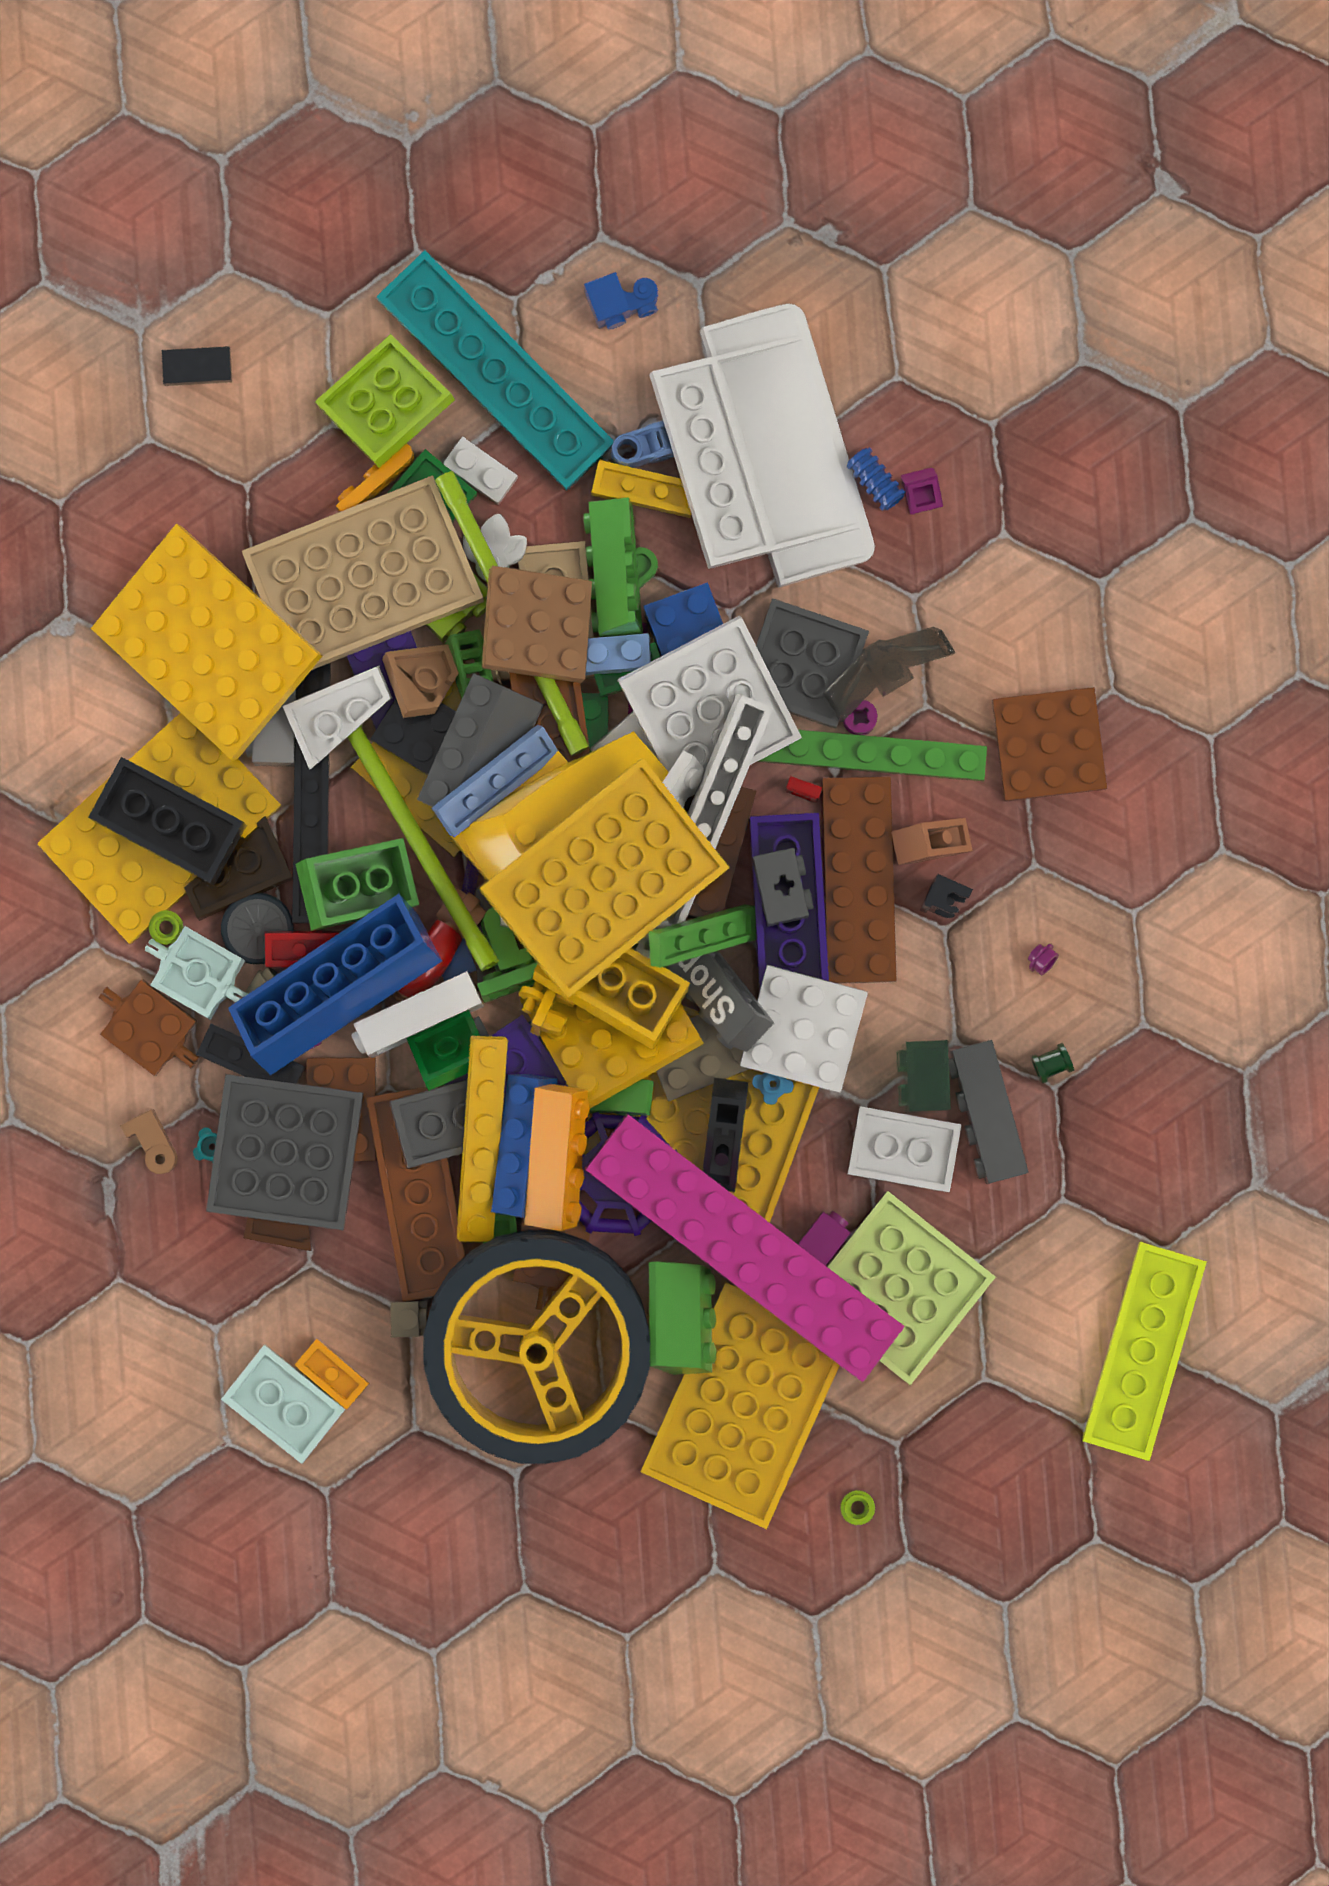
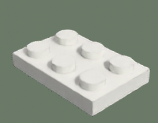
M859 1106L847 1174L949 1193L962 1124Z

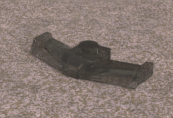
M930 627L886 641L878 640L864 648L862 654L823 694L839 721L843 722L876 687L884 697L914 679L909 668L955 654V651L944 632L936 627Z

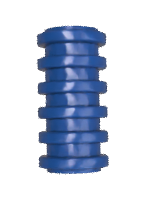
M870 447L864 448L848 461L846 467L849 470L853 469L855 471L853 476L861 479V486H867L866 492L869 495H874L873 501L881 504L879 507L881 511H887L902 500L906 492L903 489L899 490V483L896 480H891L892 474L884 471L886 467L883 464H878L879 458L871 455L872 449Z

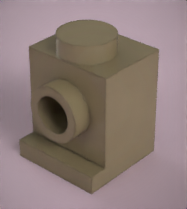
M427 1301L391 1302V1337L424 1336L428 1319Z

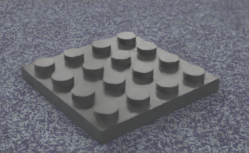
M226 1074L206 1212L344 1230L364 1093Z

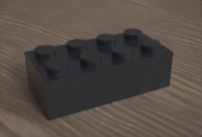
M123 757L117 763L88 817L95 823L214 886L247 827L240 819Z

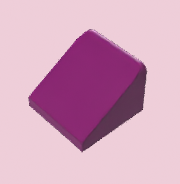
M934 468L901 475L910 515L943 507L938 476Z

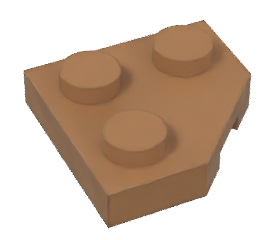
M448 644L389 651L382 658L403 718L435 714L459 674Z

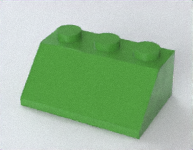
M649 1262L651 1367L672 1375L712 1373V1363L716 1361V1347L712 1342V1329L716 1325V1314L712 1308L711 1294L715 1293L716 1283L711 1269L700 1264Z

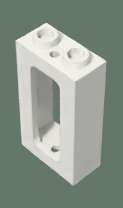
M464 972L354 1023L356 1032L351 1033L358 1051L362 1054L366 1052L368 1056L374 1058L408 1042L407 1037L468 1009L470 1013L484 1007L469 973Z

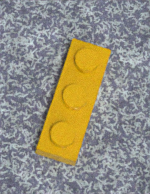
M599 460L591 492L592 496L609 500L629 498L632 505L691 518L690 507L680 478Z

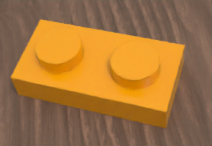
M318 1338L294 1364L346 1410L370 1384Z

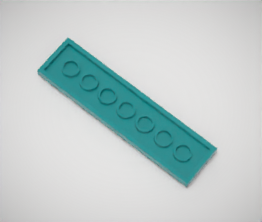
M426 250L376 296L377 300L566 491L612 448L614 440Z

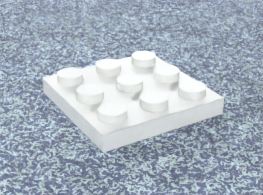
M767 965L757 1001L774 1021V1024L748 1052L743 1051L740 1066L841 1093L868 992Z

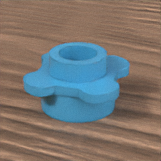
M769 1073L755 1075L752 1080L753 1086L761 1091L764 1095V1102L769 1105L775 1104L778 1097L784 1093H791L793 1090V1082L791 1080ZM771 1081L776 1082L775 1087L770 1086Z

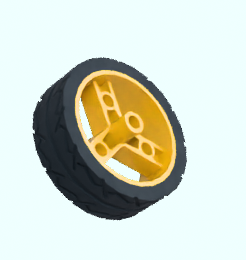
M524 1230L497 1236L470 1251L448 1272L436 1292L424 1331L423 1364L429 1390L442 1415L448 1420L447 1422L466 1441L484 1452L519 1464H549L576 1458L608 1440L626 1423L640 1400L650 1369V1335L643 1303L629 1276L624 1273L625 1271L606 1252L586 1240L555 1230ZM541 1266L558 1268L571 1273L533 1322L528 1325L460 1315L466 1302L481 1286L505 1272L516 1268ZM602 1296L617 1319L621 1334V1353L617 1370L606 1390L592 1405L582 1411L558 1350ZM565 1298H574L579 1302L580 1306L574 1313H566L560 1308V1303ZM552 1315H556L559 1320L565 1323L555 1339L553 1331L545 1324ZM481 1331H489L494 1335L495 1341L489 1346H482L476 1341L475 1337ZM501 1335H521L519 1352L501 1348ZM537 1343L543 1345V1347L536 1349L532 1348L531 1345ZM454 1354L523 1364L547 1424L517 1423L498 1416L483 1406L467 1389L458 1372ZM554 1361L557 1376L550 1377L545 1381L541 1380L537 1371L546 1369ZM552 1387H560L565 1391L566 1396L561 1401L554 1402L548 1399L546 1393Z

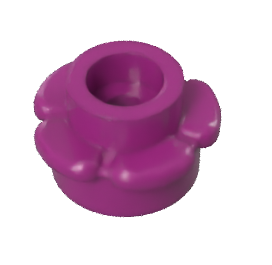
M1039 944L1030 953L1028 961L1031 962L1029 969L1032 972L1036 971L1042 976L1056 963L1059 954L1053 950L1052 944L1047 946Z

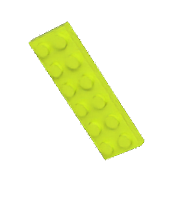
M1139 1242L1083 1434V1442L1150 1461L1207 1261Z

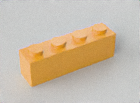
M556 1084L535 1088L524 1225L556 1231H564L577 1226L582 1211L579 1197L580 1188L584 1181V1171L582 1169L583 1153L587 1146L585 1122L590 1110V1104L587 1100L588 1090Z

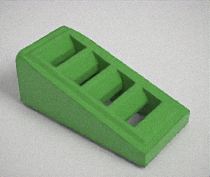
M480 630L450 635L445 642L450 648L459 673L455 682L461 699L471 678H467L466 674L478 672L481 677L493 681L491 670L482 668L484 640ZM474 659L475 663L464 664L463 661Z

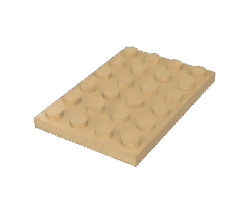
M433 476L242 551L260 598L323 655L313 669L484 602L482 593Z

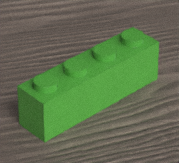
M629 498L588 502L589 513H584V528L586 534L591 533L592 546H586L588 567L593 566L594 579H589V581H592L591 600L596 599L597 612L591 613L593 632H599L600 637L643 634L632 503Z

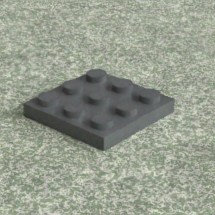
M772 598L756 647L789 713L836 729L869 631Z

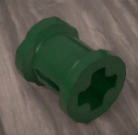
M1063 1043L1058 1044L1057 1049L1038 1056L1034 1054L1030 1056L1036 1074L1042 1084L1046 1083L1049 1077L1063 1071L1069 1073L1074 1071L1073 1063Z

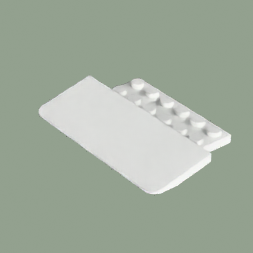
M784 304L705 326L700 330L708 358L655 370L650 373V379L708 569L768 554L777 587L780 588L861 564L871 558L875 549L872 533L853 471L846 467L849 461L805 314L798 306Z

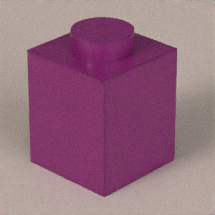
M834 1211L829 1215L822 1212L799 1241L798 1245L826 1266L851 1234V1232L845 1229L849 1223Z

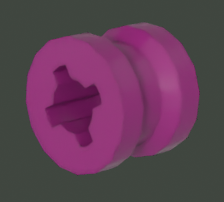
M859 699L852 701L843 713L842 721L844 728L853 735L869 734L877 723V710L867 700Z

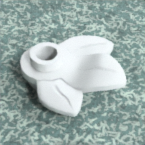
M495 514L486 520L481 528V532L498 566L509 568V566L519 562L526 551L527 537L521 535L510 536L508 524L501 514ZM464 536L463 548L465 555L469 560L476 563L478 575L486 581Z

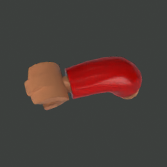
M456 889L474 922L478 925L486 913L479 904L480 900L470 892L466 894ZM445 904L442 905L436 914L438 920L434 922L427 932L442 962L395 992L393 996L399 1002L432 988L448 968L462 942V938H464Z

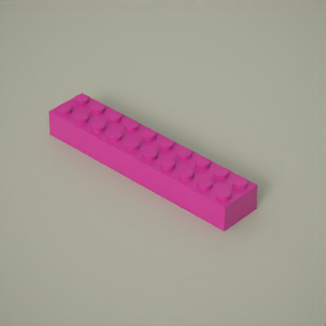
M629 1114L623 1117L584 1168L585 1171L861 1382L866 1379L905 1327Z

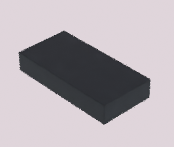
M230 346L162 350L164 386L232 382Z

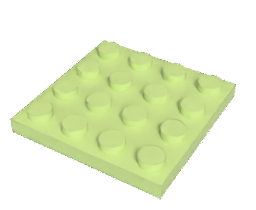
M889 1191L883 1195L827 1266L905 1326L879 1361L909 1385L914 1382L996 1278Z

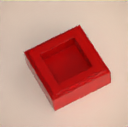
M790 776L785 791L815 803L818 801L823 787Z

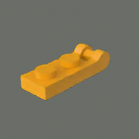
M405 444L380 468L376 465L372 466L363 475L365 481L358 487L354 488L352 485L344 490L337 498L340 501L335 505L337 511L341 512L372 500L403 474L414 462V454L410 445Z

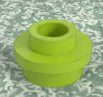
M168 910L156 913L149 923L151 937L156 942L164 945L174 943L184 928L180 916ZM163 921L172 923L173 930L171 933L164 934L161 932L160 925Z
M860 1490L851 1491L841 1501V1514L848 1523L863 1525L872 1519L875 1513V1503L868 1493ZM855 1501H860L864 1504V1510L860 1514H854L851 1511V1505Z

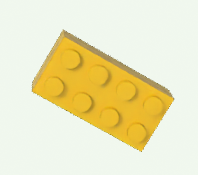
M630 948L567 1000L653 1050L688 992L690 982L664 967L651 966L649 958ZM538 964L534 970L533 980L564 997Z

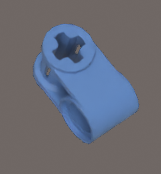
M663 421L621 434L614 440L611 450V460L613 463L632 468L665 461L674 457ZM622 445H631L635 449L636 455L631 459H625L618 454L617 449Z

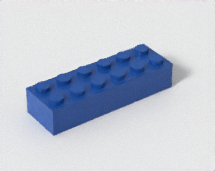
M397 894L228 1007L251 1057L272 1075L442 962L417 912L400 894Z

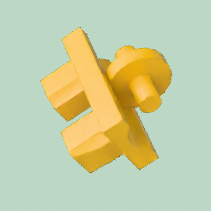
M536 981L532 987L522 986L518 993L522 999L526 1000L522 1010L531 1014L535 1005L539 1006L532 1020L530 1033L540 1036L541 1032L544 1031L560 1036L568 1016L552 1010L555 1001H558L573 1008L574 1003L548 988L545 994L541 991L544 986Z

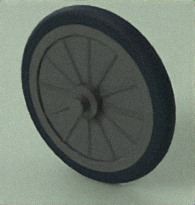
M255 893L232 903L226 909L221 922V936L227 950L244 959L245 963L255 965L265 964V931H294L292 916L288 908L279 899L266 893Z

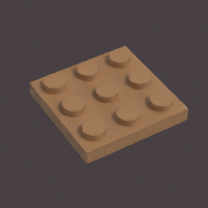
M492 566L489 569L482 668L582 683L586 676L592 581Z

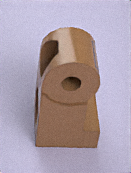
M154 1109L120 1125L126 1138L134 1135L137 1136L146 1153L145 1162L150 1171L155 1174H165L175 1168L178 1160L177 1153Z

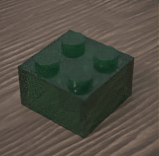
M948 1040L905 1042L902 1045V1050L896 1051L897 1072H903L904 1084L898 1086V1106H905V1113L947 1112L951 1110Z

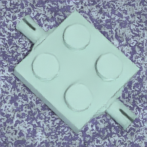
M184 926L177 940L168 948L154 939H150L148 943L159 949L158 951L148 945L145 947V952L161 960L159 971L151 986L210 1020L221 1002L226 998L236 1003L240 1000L236 995L245 997L249 994L234 986L235 978L245 960Z

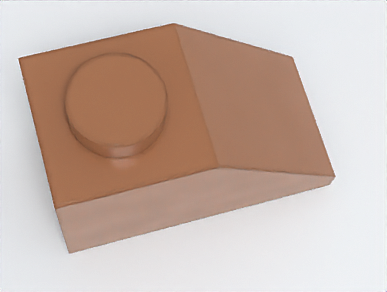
M966 818L919 823L891 832L898 865L919 863L973 851Z

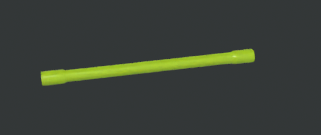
M447 472L437 477L435 482L447 506L452 510L488 583L489 569L492 566H498L467 504L466 496L454 472ZM534 676L557 722L558 730L570 755L574 756L588 749L589 744L577 720L573 718L555 680Z
M362 725L359 726L347 738L459 928L480 970L485 971L499 962V959L485 935L480 932L365 735Z

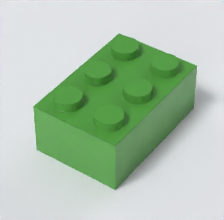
M404 838L307 858L296 863L311 931L359 921L397 894H400L412 908L419 905Z

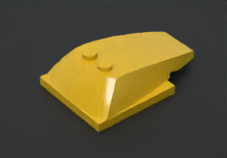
M634 731L570 762L557 751L542 769L484 815L471 823L470 826L456 837L451 836V839L488 881L641 758L645 759L662 782L669 772Z

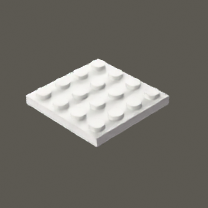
M740 615L618 679L652 749L668 772H670L682 751L694 755L703 768L706 769L736 694H742L773 707L751 764L802 738ZM698 787L692 791L689 797L695 795Z

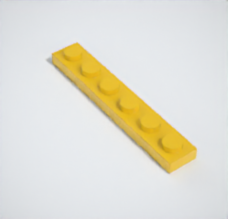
M471 1036L457 1225V1239L459 1242H488L494 1238L495 1213L491 1212L502 1127L508 1043L506 1037Z

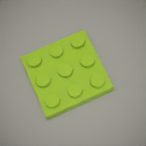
M390 334L315 402L365 455L380 468L453 403L455 399Z

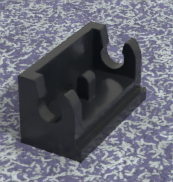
M937 874L933 879L920 911L924 913L930 911L944 918H953L955 913L959 912L957 907L952 906L954 902L965 903L973 889Z

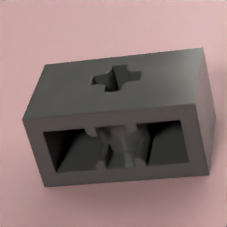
M794 848L753 856L752 861L767 927L808 918V910L813 909L810 889L803 890L800 876L806 875L802 855L796 856ZM779 878H785L786 883L793 884L787 896H783L781 890L776 891L774 888L779 884Z

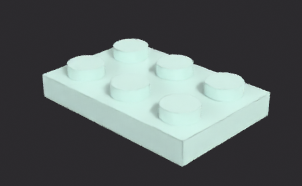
M263 1345L221 1398L223 1402L301 1464L304 1463L346 1410L266 1345Z

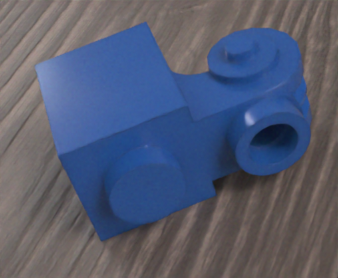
M616 272L584 284V292L599 329L605 326L607 330L615 329L626 323L625 319L631 315L638 313L639 318H644L658 311L656 306L658 288L656 283L649 278L638 279L634 284L633 292H626L622 289Z

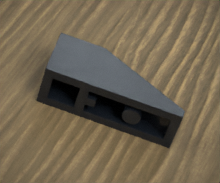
M714 1078L703 1172L729 1192H735L748 1082Z

